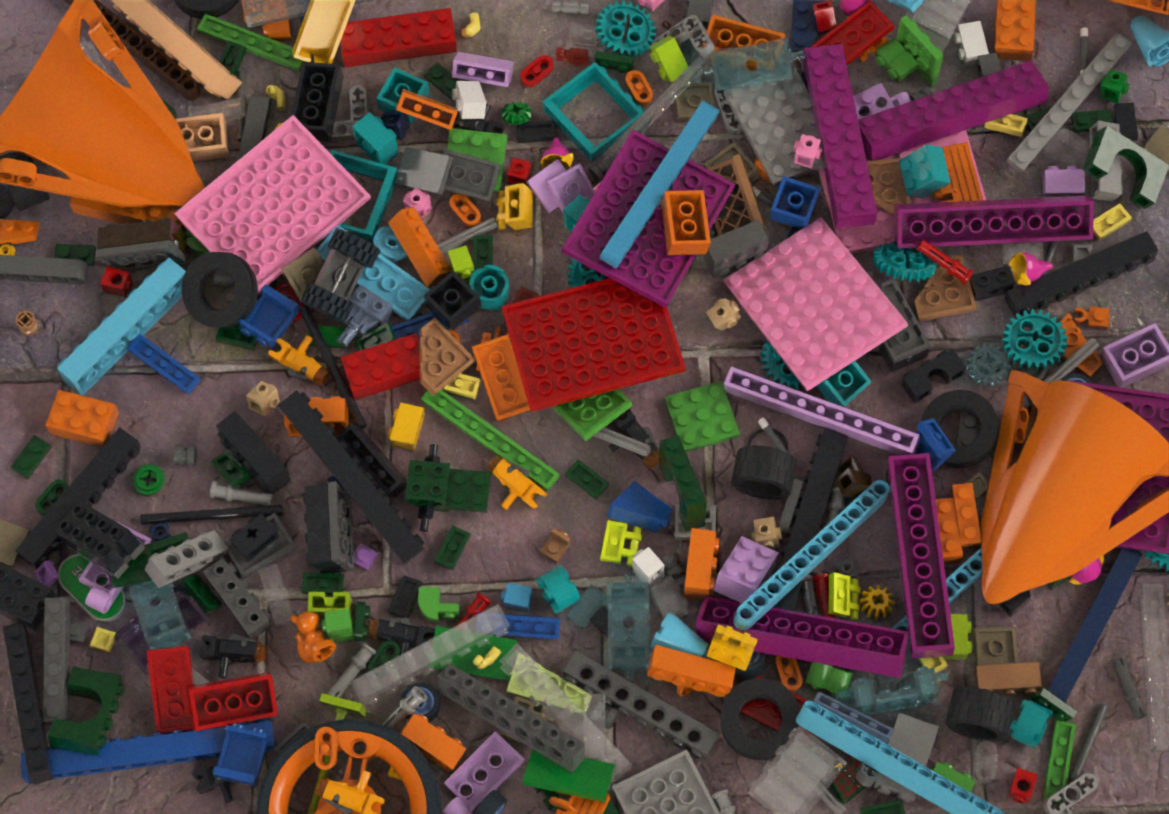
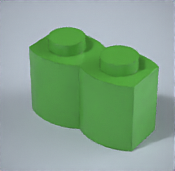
M895 38L886 42L875 52L876 63L880 67L883 66L887 70L888 76L892 80L895 79L898 83L917 71L918 63Z
M812 662L806 683L813 689H826L833 696H845L854 669Z

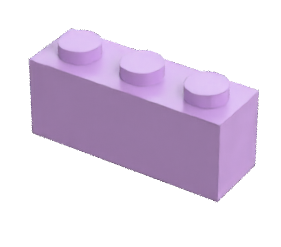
M458 52L453 60L452 77L508 87L512 80L514 61Z

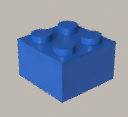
M783 176L771 208L770 219L799 229L808 228L821 188Z

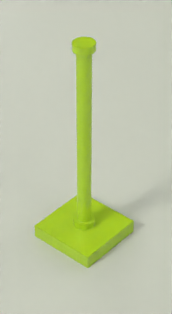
M324 693L321 694L319 701L325 707L334 709L337 713L335 721L343 720L348 713L365 718L367 709L363 704ZM328 755L324 756V762L328 763L330 761ZM320 769L307 814H313L317 811L318 802L322 795L329 769Z

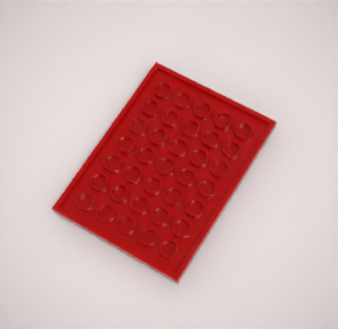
M611 278L502 306L530 412L686 371L668 309Z

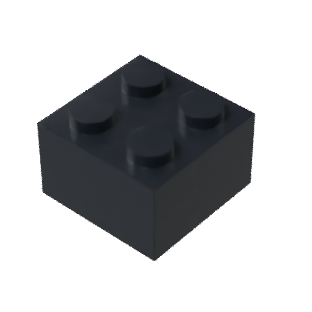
M454 271L449 273L424 295L425 305L451 331L481 307L480 296Z

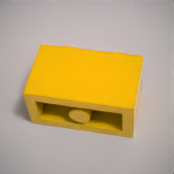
M400 402L399 409L396 408L394 411V426L390 427L388 431L391 446L415 451L425 417L423 407Z

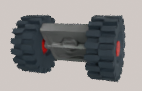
M336 228L327 246L331 249L315 283L308 284L300 302L331 319L345 323L354 306L348 300L365 266L367 268L373 267L381 250L361 237Z

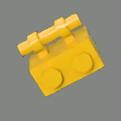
M523 183L505 186V191H499L498 198L496 199V205L498 206V214L496 215L498 229L505 230L506 224L514 230L532 228L533 191Z
M718 624L706 657L746 671L758 639L751 637L749 633L744 632L743 634L732 630L733 627L728 625L724 627Z

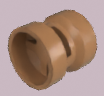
M25 310L17 314L15 322L20 332L25 336L34 335L38 331L39 325L33 313Z

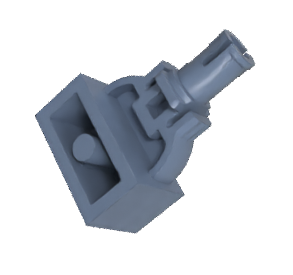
M360 284L349 298V302L354 306L345 322L347 328L337 338V342L347 347L356 335H364L367 330L387 323L394 315L392 304Z

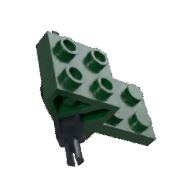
M430 444L429 456L425 457V461L409 460L405 501L419 507L418 519H421L419 531L428 532L429 520L433 518L434 511L448 512V510L487 513L491 472L451 469L450 463L440 462V457L437 456V444Z

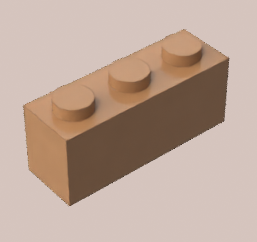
M1039 662L976 666L974 670L977 688L994 691L998 694H1003L1005 697L1015 696L1016 693L1033 695L1035 691L1040 690L1042 687Z

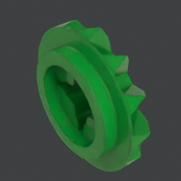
M521 101L506 104L501 111L502 119L506 123L513 125L523 124L532 116L531 108L528 107L527 103L522 104Z
M146 464L135 471L132 482L138 493L145 496L155 495L156 492L162 490L165 477L163 471L158 466ZM151 473V478L155 481L150 482V484L147 487L146 481L143 480L148 479Z

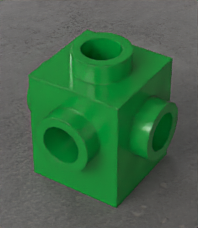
M1110 69L1107 76H1103L1101 80L1100 98L1119 104L1123 94L1126 95L1130 84L1127 83L1128 75Z

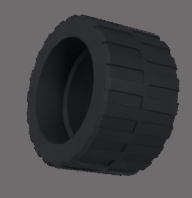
M9 152L0 156V160L11 158L35 165L31 157L21 153ZM6 184L20 212L49 200V195L45 191Z
M761 445L742 447L736 454L731 484L736 490L752 497L771 500L784 499L791 495L797 461L789 453L773 447Z
M959 687L953 690L945 723L949 729L962 736L986 742H1002L1008 738L1015 704L1009 698L994 691L977 687Z

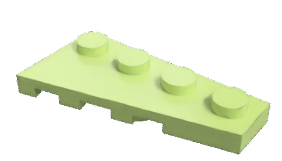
M518 654L506 691L508 694L579 715H587L592 699L591 694L543 668L535 661H531L523 654Z

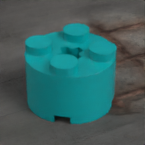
M485 265L483 268L476 269L472 273L469 285L480 296V308L484 310H500L508 301L510 295L509 280L503 269L495 265Z
M562 565L556 566L535 579L539 588L544 590L541 594L547 604L550 603L555 614L581 599L575 584L568 578L570 576Z
M1023 700L1019 708V718H1014L1010 726L1011 731L1009 735L1012 736V739L1036 749V745H1039L1048 727L1046 721L1048 718L1051 719L1053 711L1030 700Z

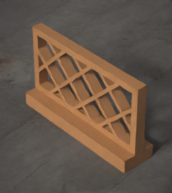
M740 154L733 156L731 160L707 168L739 186L736 196L730 194V197L734 198L730 208L723 206V209L728 210L724 220L717 218L714 222L718 236L723 234L722 231L725 225L734 229L739 228L743 218L750 220L751 223L759 220L763 229L767 230ZM732 165L733 173L730 178L721 175L725 167ZM737 200L745 203L742 213L733 210ZM731 213L740 216L736 226L727 222Z

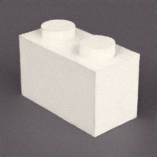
M981 21L958 24L957 31L954 32V40L960 47L958 49L959 59L963 60L965 67L976 65L979 55L989 54Z
M456 81V88L452 90V98L456 101V108L460 113L461 119H484L486 100L479 81Z
M649 547L645 550H639L633 556V573L648 590L664 578V564Z

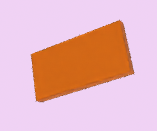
M509 334L472 346L497 422L530 411Z

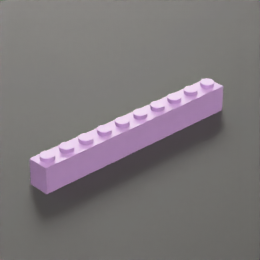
M734 367L730 368L723 384L727 393L828 430L848 435L850 438L897 455L915 454L920 443L919 434Z

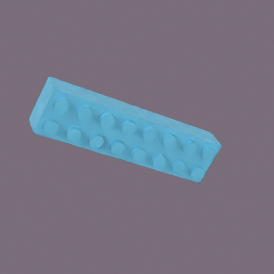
M171 258L162 261L152 275H148L138 288L132 290L129 297L124 302L119 303L115 311L110 316L105 317L101 325L96 330H92L88 334L87 339L82 344H78L68 358H64L59 363L57 369L64 383L78 395L83 396L128 351V346L139 334L144 336L182 298V281L186 271Z

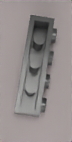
M222 558L204 570L203 573L247 636L253 640L271 627L269 622L271 617L265 608L262 610L257 604L260 602L255 594H249L246 590L248 585L242 577L238 579L235 575L237 570L231 561L227 563Z

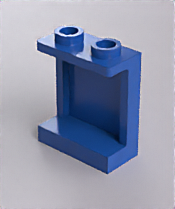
M265 284L261 289L262 296L255 304L251 313L244 320L240 318L238 323L243 334L249 337L252 335L257 338L256 341L262 346L266 347L268 345L273 348L277 343V339L281 338L300 311L297 303Z
M934 418L921 421L917 425L918 430L915 432L919 434L920 438L915 454H930L932 473L956 451Z
M232 723V726L226 725V736L218 766H215L213 775L216 778L257 787L269 736L264 734L265 730L253 728L251 731L244 729L245 726Z

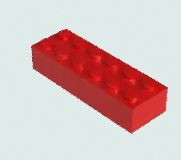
M451 8L347 22L340 41L344 68L457 52Z

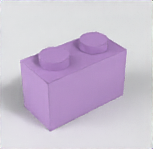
M1048 166V170L1042 171L1043 195L1085 193V171L1079 169V166H1067V169L1059 170V166Z

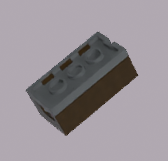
M167 217L154 221L143 220L139 223L126 222L124 225H106V227L98 228L96 257L103 263L107 262L108 267L123 271L156 267L168 258H171L177 264L185 263L187 234L171 218Z

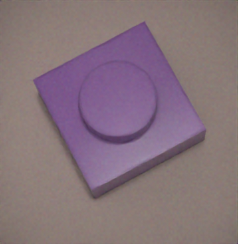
M360 543L354 552V564L369 571L378 556V552Z
M51 560L44 561L35 571L39 582L48 587H51L59 578Z

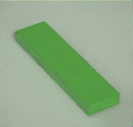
M1056 719L1054 721L1042 802L1067 785L1076 723L1060 722ZM1061 799L1059 801L1052 802V804L1056 805L1063 803Z

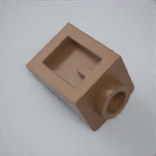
M553 528L551 536L540 550V554L557 564L571 545L569 535L561 529L556 530Z

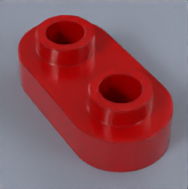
M546 55L537 57L522 70L520 74L521 83L529 88L535 87L553 71V60Z

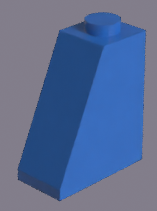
M634 481L611 503L607 516L657 533L662 527L666 528L672 520L670 515L673 509Z

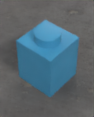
M508 583L507 589H503L501 601H504V608L529 613L533 595L532 587Z

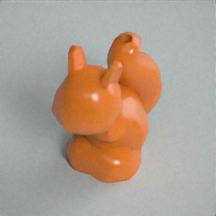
M305 611L300 613L299 616L292 615L290 617L299 630L295 634V639L297 640L298 654L304 662L309 664L322 662L334 653L336 649L334 641L324 639L323 631L317 630L320 622V617L317 614Z

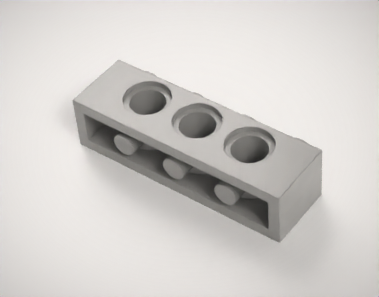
M215 530L208 533L203 532L195 539H187L179 546H171L163 553L153 554L148 559L149 562L145 571L156 586L160 588L216 563L224 558L228 547Z

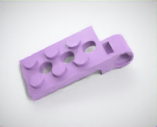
M882 83L853 96L858 119L912 101L907 92L899 93L890 98ZM880 100L887 102L886 106L882 108L877 107L876 103ZM861 109H868L870 111L867 116L859 114Z
M121 524L128 528L142 545L152 543L150 538ZM89 562L79 578L80 583L92 588L87 595L85 604L103 614L109 610L123 588H114L112 586L111 574ZM101 577L108 579L104 585H98L96 582Z
M495 731L444 782V785L456 798L446 806L443 812L445 814H474L485 797L492 790L497 791L525 762V759ZM493 756H499L502 762L498 766H493L490 764V759ZM478 771H484L487 777L483 781H478L475 778V774ZM463 786H470L472 793L468 796H463L460 790Z

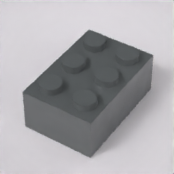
M759 220L710 239L711 244L707 253L704 254V259L713 278L718 275L724 276L736 268L741 269L767 252L769 239Z

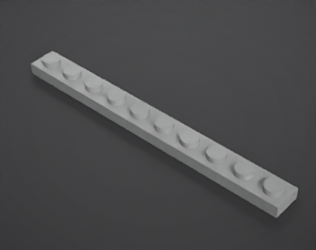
M1117 32L1010 155L1006 162L1022 173L1100 83L1103 76H1106L1109 70L1125 54L1132 43Z

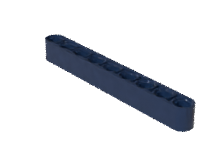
M1121 549L1048 689L1050 693L1066 703L1142 556V553L1137 550Z

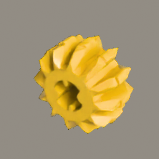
M878 584L876 590L869 586L868 592H862L864 598L860 599V604L863 605L861 610L862 612L868 611V618L873 614L875 615V620H878L879 615L885 619L887 613L891 614L893 612L892 607L895 606V601L891 599L894 595L893 593L886 594L888 591L887 587L880 590V585ZM880 600L881 603H878L877 605L874 604V602Z

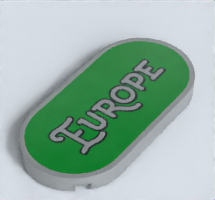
M78 554L66 558L58 569V581L62 588L94 620L111 622L118 619L126 607V596L123 590L120 591L105 614L87 606L85 601L92 588L80 583L79 578L89 564V561ZM101 577L97 580L96 583L98 585H104L107 583L108 579L105 577Z

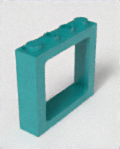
M596 62L542 101L543 111L552 121H555V124L591 163L628 136L632 130H636L645 123V111L640 105H636L628 92L624 93L619 83L615 79H611L606 69L599 66ZM593 83L599 84L631 119L596 147L560 110L561 107Z
M331 149L330 154L346 171L384 181L365 230L343 223L339 225L349 233L372 243L395 187L394 183L398 173L397 168Z

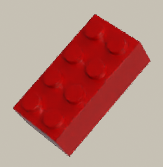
M417 333L341 357L354 400L420 380V345Z
M269 672L186 687L191 724L195 731L278 716L272 674Z

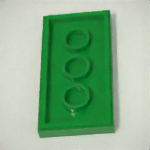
M436 626L429 667L444 670L450 663L470 675L510 681L518 640ZM493 646L501 651V654L493 664L484 669H478L473 664V660L477 655H481L484 658Z
M532 749L522 785L605 803L615 764L585 758L574 772L571 773Z

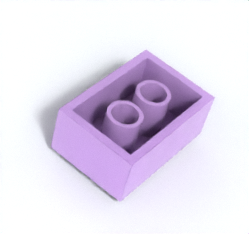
M1154 323L1103 347L1099 357L1117 387L1124 388L1168 367L1169 344L1157 324Z
M741 536L718 573L713 591L743 603L768 580L774 570L779 552Z

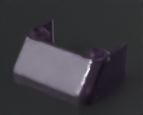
M177 586L169 590L118 630L114 638L136 666L147 676L149 674L146 669L149 667L147 650L161 648L185 628L196 630L203 624V621L208 626L212 623L196 601L181 587Z

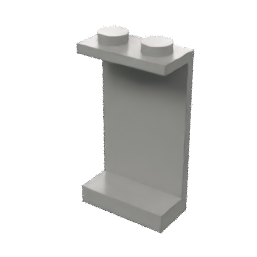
M899 713L894 726L895 730L888 745L926 766L939 726ZM879 772L874 785L875 788H878V792L886 795L892 793L897 795L898 799H902L905 802L915 800L917 795L915 792Z

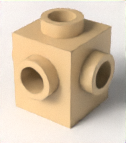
M725 298L716 301L713 307L706 312L715 328L722 331L736 325L737 320L741 318L738 312L740 310L738 305L734 301Z
M263 381L253 387L246 395L249 409L264 417L280 402L277 388Z
M774 517L754 520V532H751L752 541L772 550L779 548V540L782 539L780 527L777 528Z

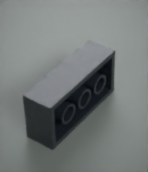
M302 62L291 116L294 115L318 141L331 142L344 78L340 64Z
M236 411L216 425L218 429L217 436L220 438L222 446L226 450L230 449L233 453L232 456L240 464L244 465L251 478L255 477L258 482L257 485L264 493L268 492L274 495L290 482L286 467Z

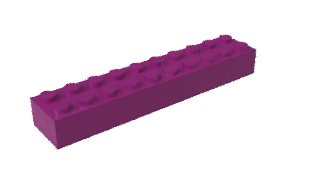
M843 45L804 48L802 62L818 139L821 140L819 147L823 148L821 157L835 227L840 229L874 225L877 209Z
M1032 60L858 119L864 151L870 161L880 160L1045 103L1048 100L1049 85Z
M1089 196L894 204V244L898 248H915L923 239L934 247L1093 239L1094 200Z
M930 454L889 456L887 469L907 630L910 632L909 646L911 659L953 656L955 645Z
M706 595L696 620V634L706 643H711L718 624L724 627L728 625L733 627L732 630L743 634L744 632L749 633L751 637L758 639L753 650L755 652L901 678L910 634L908 631L773 607L752 627L747 630H740L734 625V617L742 603ZM744 615L741 616L744 619H748V617Z

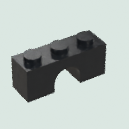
M954 349L948 352L944 350L936 356V359L932 361L927 360L920 365L919 369L915 371L910 370L905 373L901 386L915 404L931 395L933 386L928 380L929 377L934 375L940 376L949 384L964 375L966 366Z

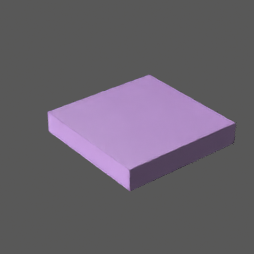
M558 159L526 182L548 213L556 209L558 204L546 181L566 171Z
M580 163L546 181L563 215V210L579 194L590 200L594 195L593 186Z

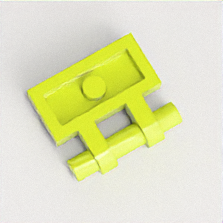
M608 520L600 561L621 564L622 557H627L626 565L633 567V556L638 552V545L642 540V528L634 526L633 532L627 531V523ZM625 539L631 541L630 549H624Z
M835 572L829 574L828 614L844 618L850 616V620H858V613L860 612L858 598L861 594L858 579L850 580V576Z

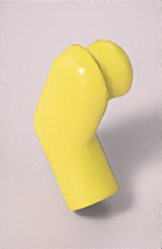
M471 13L470 24L462 29L461 33L465 38L473 37L480 31L478 13Z
M267 86L266 93L276 101V109L278 111L286 110L285 92L277 86Z
M493 646L484 658L481 655H477L473 660V664L478 669H484L493 664L501 654V651Z

